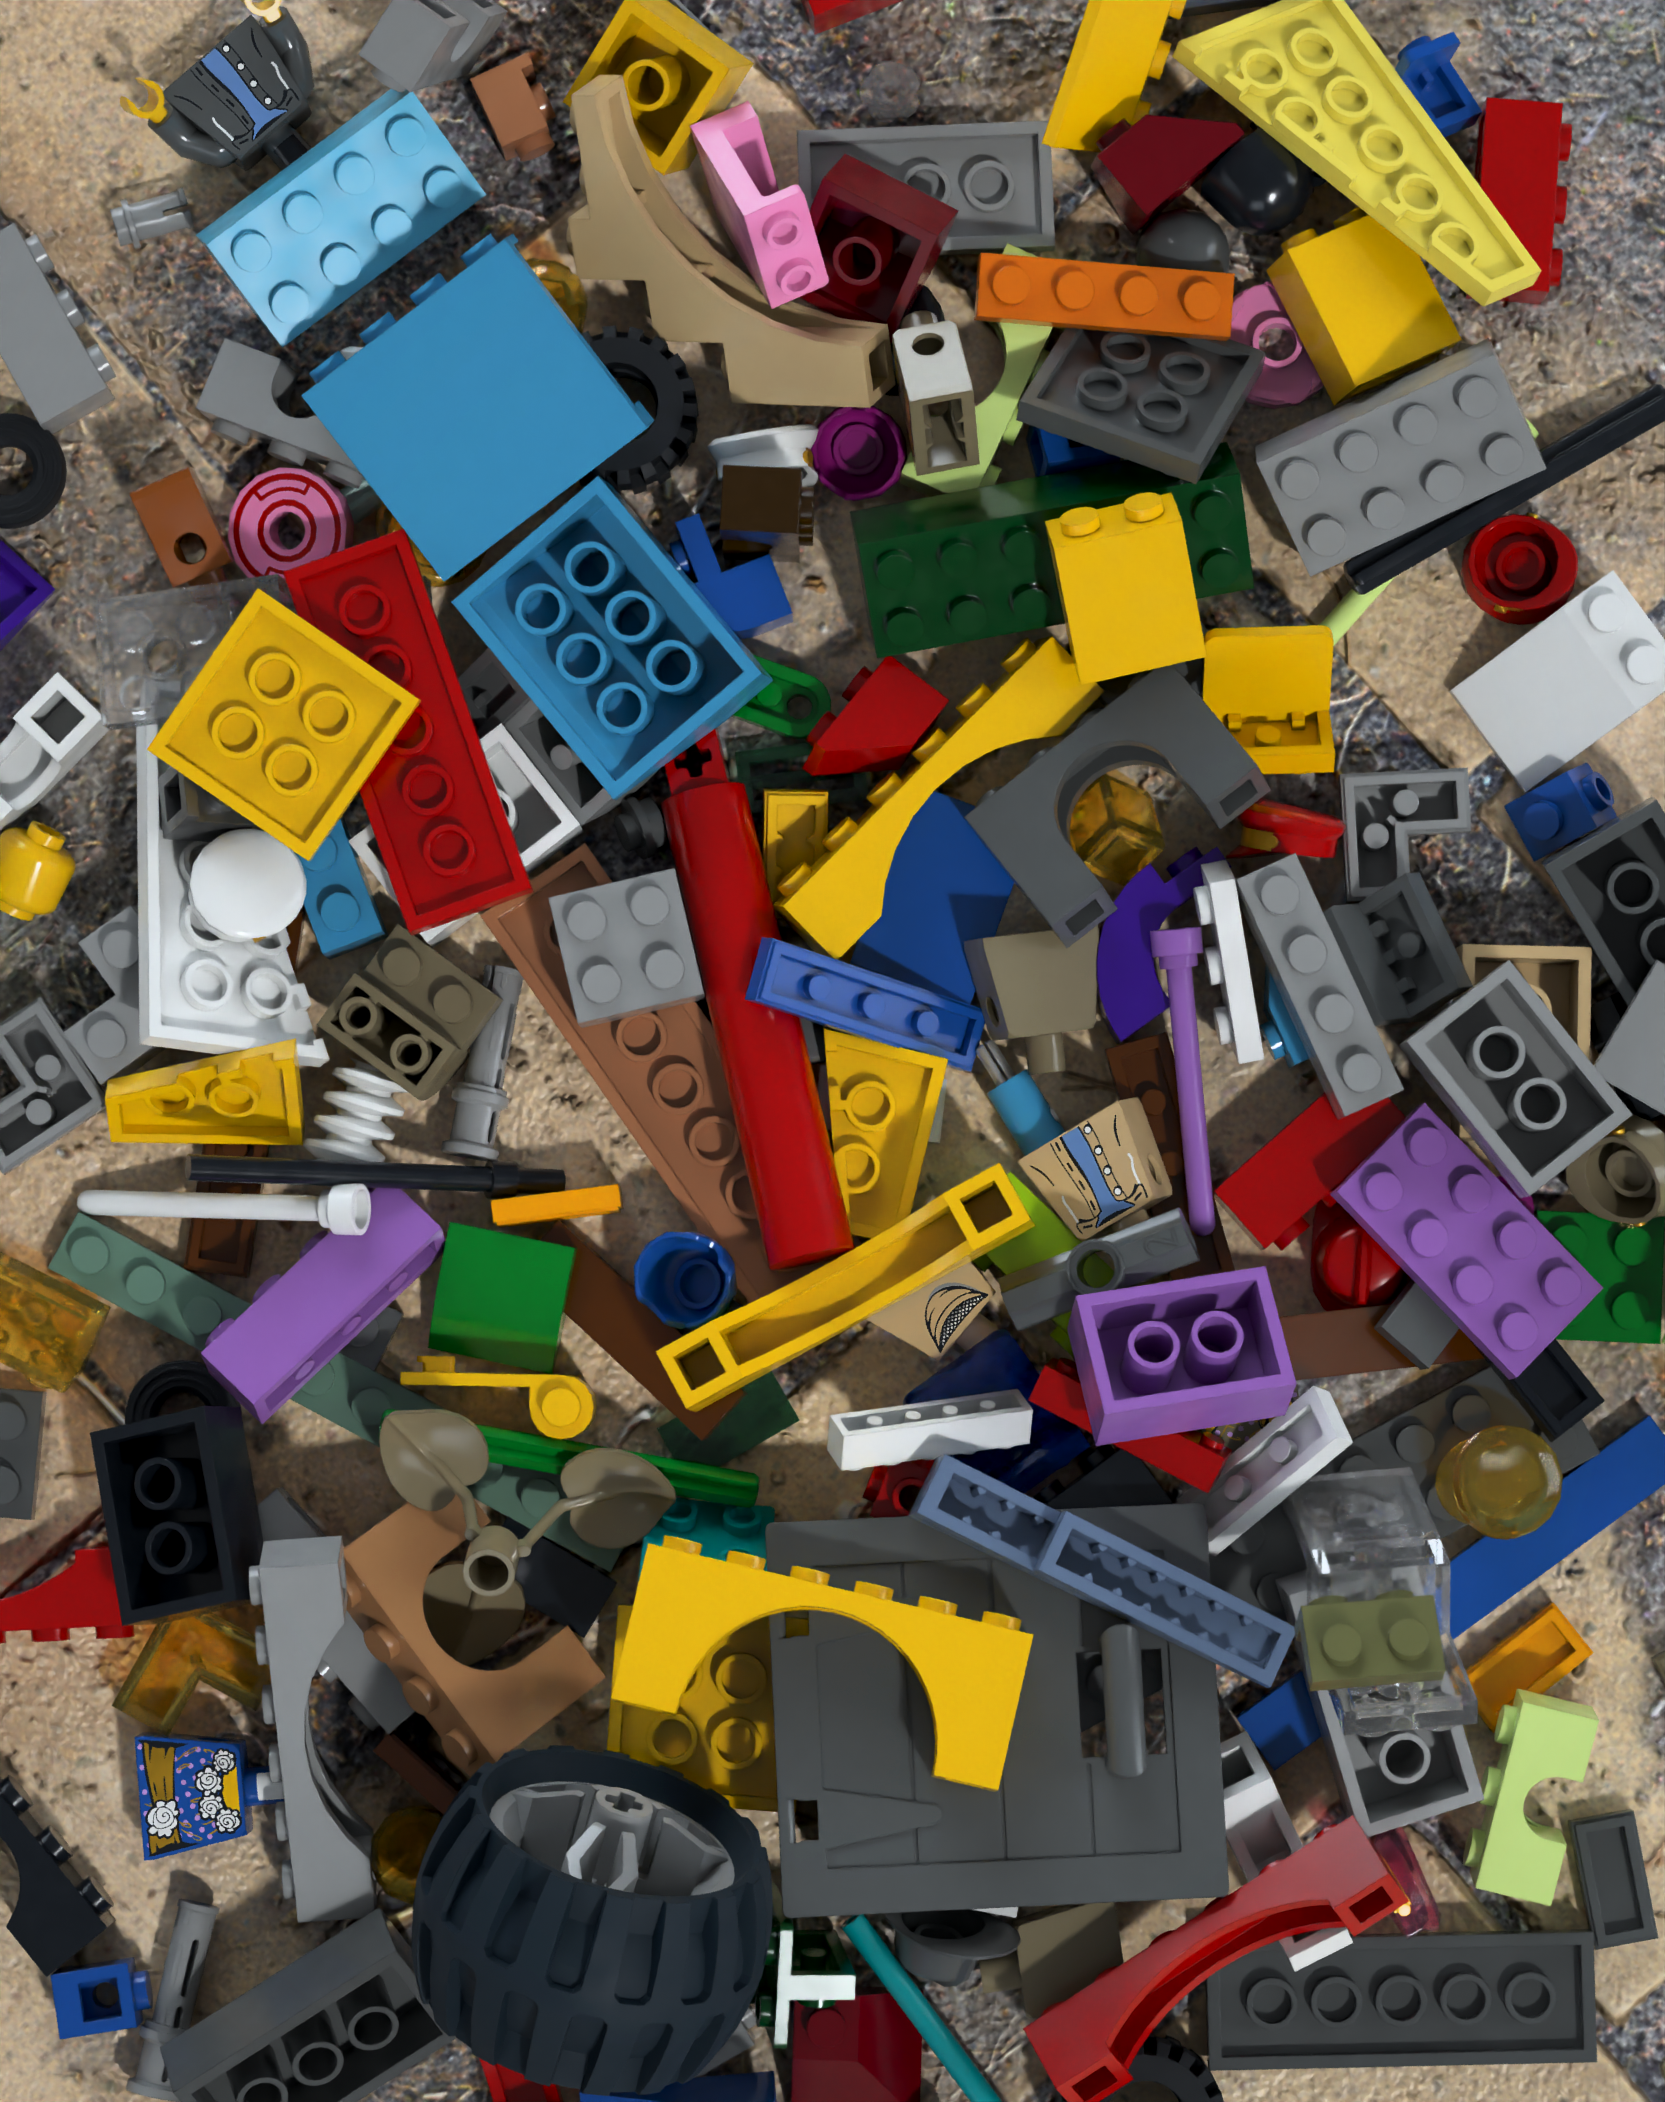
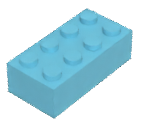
M390 89L196 234V236L270 336L283 348L483 198L486 193L416 95L407 89L403 93Z

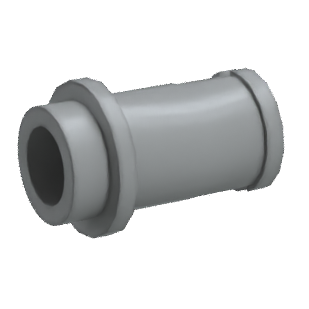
M183 187L171 193L128 204L127 199L120 200L121 207L110 209L120 246L133 243L134 249L141 248L139 241L185 228H194L190 210L169 216L163 215L165 211L187 206L188 202Z

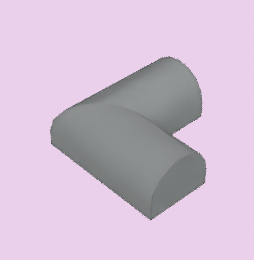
M1468 768L1339 775L1341 820L1346 825L1342 835L1347 904H1358L1403 874L1410 873L1408 836L1471 832Z
M42 997L37 998L0 1023V1054L21 1084L20 1087L0 1099V1170L4 1175L106 1108L104 1090L64 1035L63 1028Z

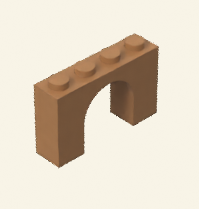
M455 1494L452 1501L438 1511H426L407 1502L344 1548L348 1594L346 1610L364 1633V1641L371 1654L379 1661L386 1663L401 1683L403 1695L408 1704L418 1714L424 1715L441 1737V1745L447 1757L456 1766L463 1768L471 1778L486 1762L496 1763L504 1753L510 1752L600 1683L606 1676L568 1625L515 1665L501 1670L485 1671L463 1665L450 1657L437 1644L425 1620L423 1592L427 1577L434 1565L468 1540L464 1535L466 1523L462 1502L457 1494ZM474 1499L478 1525L483 1528L491 1521Z

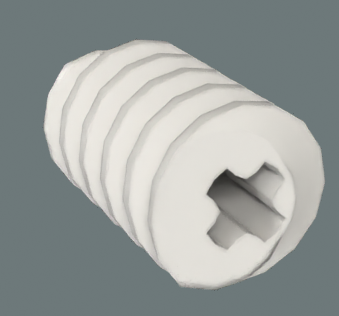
M349 1057L356 1064L354 1068L336 1067L332 1073L346 1087L345 1091H326L322 1097L336 1110V1114L315 1115L313 1123L327 1135L326 1138H307L303 1146L317 1160L384 1162L385 1156L372 1145V1141L393 1140L395 1133L381 1119L383 1116L402 1117L405 1110L391 1095L393 1092H409L374 1066Z

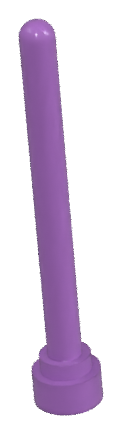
M1201 926L1150 931L1152 957H1159L1160 969H1166L1189 1222L1191 1230L1196 1235L1206 1236L1215 1228V1213L1192 967L1198 966L1197 953H1203Z

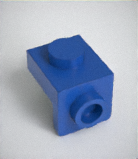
M1454 32L1431 40L1429 36L1415 39L1399 52L1397 56L1399 62L1395 67V71L1444 137L1473 126L1482 114V110L1450 62L1461 44Z
M1588 763L1564 772L1504 806L1534 862L1617 817L1612 807L1614 796L1609 784L1600 773L1593 772Z

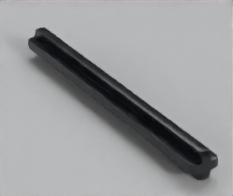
M1653 384L1540 449L1546 466L1545 470L1346 561L1343 569L1348 584L1358 595L1370 592L1664 422L1665 388L1661 384Z

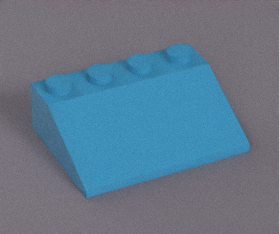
M599 476L451 601L613 800L620 798L720 726L773 681L768 672L613 485Z

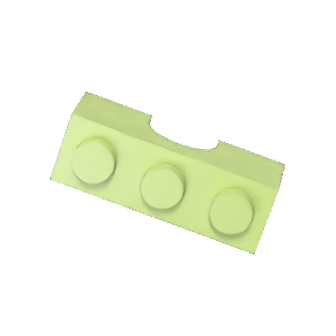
M1518 1688L1513 1706L1502 1705L1494 1736L1495 1742L1502 1743L1497 1768L1487 1766L1481 1782L1484 1800L1479 1801V1804L1487 1805L1481 1829L1471 1827L1463 1854V1865L1471 1867L1470 1874L1475 1888L1551 1906L1567 1844L1561 1829L1541 1825L1529 1819L1523 1811L1524 1801L1530 1789L1538 1782L1547 1778L1560 1777L1583 1783L1599 1719L1592 1706Z

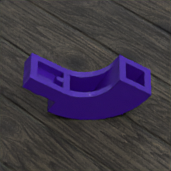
M1197 846L1188 851L1166 868L1172 877L1166 883L1163 882L1149 863L1123 888L1114 901L1118 909L1104 920L1099 933L1097 953V1002L1106 1027L1117 1045L1170 1008L1169 998L1163 991L1156 976L1154 958L1151 951L1150 931L1159 930L1164 920L1173 911L1193 898V888L1204 886L1201 864L1226 860L1218 847H1215L1204 856Z

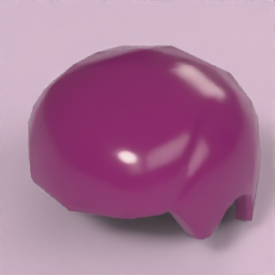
M875 406L870 408L839 407L834 409L818 424L817 428L819 431L811 448L814 469L818 474L819 481L834 494L848 501L880 497L900 480L902 469L907 461V443L901 427L891 415Z

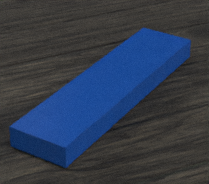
M762 937L745 1000L857 1037L897 1048L901 1047L948 1059V1067L967 1072L972 1071L976 1049L979 1046L985 1025L981 1008L767 937Z

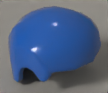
M665 1232L645 1244L634 1265V1292L637 1300L652 1310L663 1324L678 1329H697L727 1313L737 1293L735 1263L723 1246L705 1234L699 1232Z

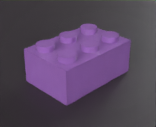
M1266 1266L1075 1296L1067 1330L1096 1446L1285 1416L1297 1383Z

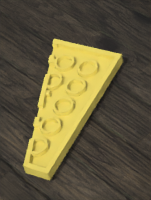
M1281 0L1178 42L1172 55L1174 59L1480 305L1485 307L1534 285L1542 270L1344 0Z

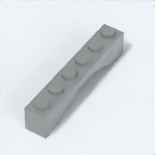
M342 1535L263 1541L259 1565L249 1566V1592L251 1604L263 1605L265 1625L256 1626L255 1642L258 1665L269 1664L271 1684L263 1685L262 1707L265 1724H276L278 1743L269 1744V1771L272 1783L282 1782L284 1802H276L275 1822L278 1841L289 1840L291 1859L282 1861L284 1898H295L298 1923L363 1918L377 1909L379 1892L373 1828L350 1808L330 1781L316 1750L309 1719V1690L312 1678L327 1646L345 1623L348 1594Z

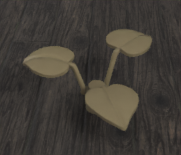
M400 1410L386 1415L381 1426L379 1445L382 1462L391 1484L406 1501L426 1511L443 1509L452 1501L455 1494H457L462 1502L466 1523L464 1535L470 1541L465 1561L446 1562L430 1571L424 1586L423 1611L427 1626L437 1644L450 1657L466 1666H470L492 1654L507 1642L519 1628L526 1607L523 1588L515 1580L519 1558L530 1555L532 1546L562 1513L571 1510L570 1523L572 1529L582 1540L598 1548L616 1549L641 1540L676 1502V1491L669 1480L653 1464L642 1457L615 1448L586 1450L569 1460L561 1471V1485L568 1498L558 1500L523 1539H518L514 1533L505 1527L494 1525L481 1528L478 1525L474 1498L467 1486L478 1482L484 1476L488 1467L489 1451L483 1433L472 1421L458 1413L447 1410Z

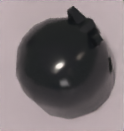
M1252 121L1250 127L1254 132L1239 141L1216 163L1203 181L1200 195L1237 230L1253 236L1270 235L1286 228L1301 215L1311 194L1314 192V187L1321 186L1326 180L1315 171H1312L1309 166Z

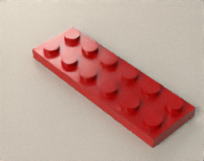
M397 530L284 571L283 575L298 616L421 700L359 790L408 932L413 936L534 892L405 530Z

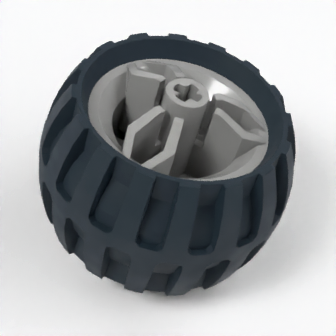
M552 1745L548 1749L526 1751L522 1748L506 1752L496 1763L486 1762L460 1789L443 1815L422 1860L415 1887L412 1921L413 1967L422 2003L429 2004L432 2008L435 2023L448 2036H455L472 2049V2054L493 2066L495 2064L502 2065L523 2074L524 2079L550 2087L551 2084L581 2089L584 2094L609 2096L611 2092H636L638 2095L661 2092L665 2086L674 2082L684 2084L697 2076L725 2045L744 2017L759 1985L767 1958L772 1929L773 1894L767 1850L765 1847H761L759 1831L748 1817H741L730 1807L728 1799L711 1788L705 1789L684 1778V1774L663 1765L657 1767L631 1759L627 1754L614 1751L578 1750L573 1746Z

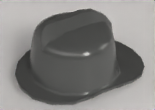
M967 1909L884 1914L885 1919L894 1929L895 1952L901 1965L912 1974L934 1981L944 1987L958 1986L968 1980L978 1960L1003 1957L1016 1951L1021 1943L1019 1932L1008 1923L982 1911Z

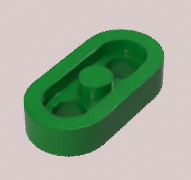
M753 655L772 677L773 681L731 717L791 739H806L822 716L828 710L831 712V699L828 690L821 681L811 675ZM803 697L811 703L812 710L807 717L795 719L789 715L787 705L793 698Z

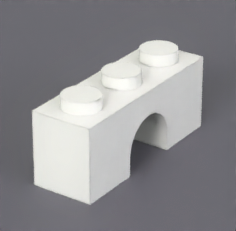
M58 672L14 715L13 719L16 723L8 736L0 744V834L4 829L14 827L114 726Z

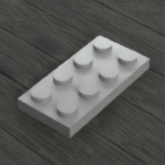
M1049 121L797 130L799 186L805 194L809 210L823 177L844 154H847L959 210L939 256L980 254L981 252L1003 253L1007 243L1026 252L1055 250L1051 147L1042 144Z

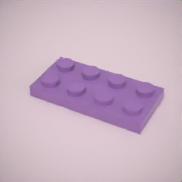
M1426 1103L1418 1105L1330 1194L1509 1380L1517 1378L1603 1289L1588 1271Z

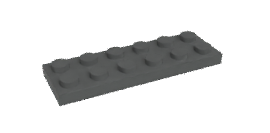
M1590 1929L1358 1934L1355 1937L1350 1934L1353 1941L1352 1944L1296 1972L1279 1941H1275L1236 1959L1205 1980L1207 2067L1209 2071L1597 2062L1593 1931Z

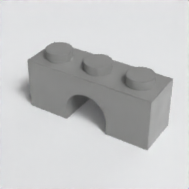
M391 0L358 55L374 65L371 73L387 87L402 93L406 89L409 92L420 90L468 75L508 11L493 0Z
M225 338L196 406L198 411L213 422L211 432L242 446H246L249 437L270 444L267 450L268 454L294 466L302 467L306 458L326 465L324 475L347 486L359 488L362 479L365 480V478L316 414L307 418H294L291 416L290 397L299 374L278 357Z

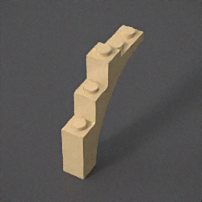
M599 75L571 95L570 124L573 132L578 137L582 163L579 181L581 190L587 196L588 204L568 218L567 247L569 253L574 257L577 279L645 281L644 309L646 315L651 319L654 338L657 336L663 341L723 343L721 371L729 383L731 403L870 408L896 385L888 324L843 319L793 301L771 309L756 282L716 251L683 215L652 167L633 121L622 75Z

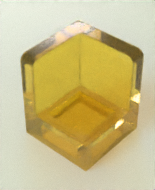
M1104 774L1090 784L1078 799L1070 821V839L1073 850L1093 874L1126 886L1140 870L1151 863L1166 848L1153 801L1147 791Z

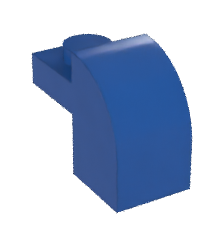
M699 513L675 522L679 540L669 543L674 560L688 577L694 575L696 580L695 586L740 640L761 635L793 622V612L770 554L722 572Z

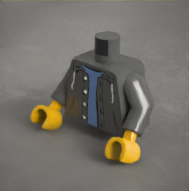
M241 0L253 14L262 16L259 23L250 15L164 91L151 80L143 77L135 78L148 91V100L144 106L137 108L128 98L120 97V105L124 111L139 118L149 119L148 126L179 156L218 168H224L235 163L241 169L247 171L268 155L282 171L312 148L296 131L312 114L306 100L311 95L315 86L309 48L287 8L280 6L282 0H264L259 3L252 2L251 0Z

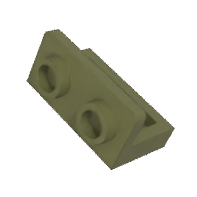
M1392 1590L1377 1595L1374 1600L1348 1602V1599L1344 1596L1330 1595L1314 1599L1307 1606L1300 1607L1294 1630L1296 1641L1302 1642L1309 1691L1442 1680L1446 1668L1434 1595L1414 1596V1593L1409 1590Z

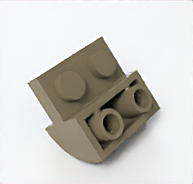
M397 924L361 975L354 972L317 1025L414 1097L424 1101L442 1089L469 1058L467 1050L503 1002V999L417 936H412L406 928Z

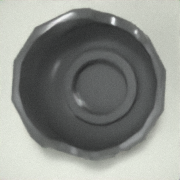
M1181 207L1157 214L1140 232L1136 241L1135 262L1138 266L1229 273L1231 251L1227 237L1218 223L1203 212Z

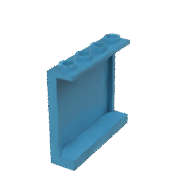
M491 233L460 256L467 266L466 269L448 283L441 273H438L409 296L416 305L413 310L398 321L388 312L359 334L366 346L348 360L345 359L340 351L326 359L309 373L316 384L301 395L444 582L641 434L654 421L639 400L635 403L631 401L516 249L514 244L518 242V239L514 234L509 235L500 243L495 240Z

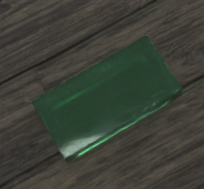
M770 1371L742 1387L748 1394L706 1440L701 1441L677 1417L660 1426L657 1430L674 1459L720 1467L798 1422L800 1419L773 1372Z

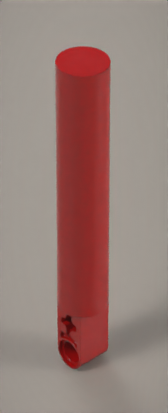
M717 727L695 743L705 762L702 764V775L691 777L687 770L690 763L687 749L665 764L672 796L661 803V809L769 1268L771 1270H783L837 1258L851 1251L855 1246L801 1019L745 1000L762 937L774 938L780 941L782 939L746 788L743 783L730 782Z

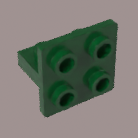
M772 1883L773 1912L769 1948L759 1985L750 2004H755L757 2027H765L772 2047L787 2048L790 2000H797L799 2004L812 2008L831 2007L836 2004V2000H855L856 1974L836 1930H793L791 1918L785 1917L783 1914L782 1896L776 1883Z

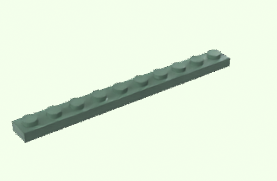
M82 1212L77 1213L48 1266V1269L200 1351L206 1348L205 1343L208 1336L220 1323L229 1318L236 1320L252 1305ZM341 1353L336 1354L290 1398L380 1447L378 1433L381 1416L385 1410H447ZM488 1462L484 1476L478 1482L467 1486L474 1499L530 1529L536 1525L558 1500L568 1498L561 1485V1475ZM571 1510L562 1513L543 1534L546 1538L609 1572L612 1571L624 1547L616 1549L598 1548L582 1540L572 1529L570 1523Z

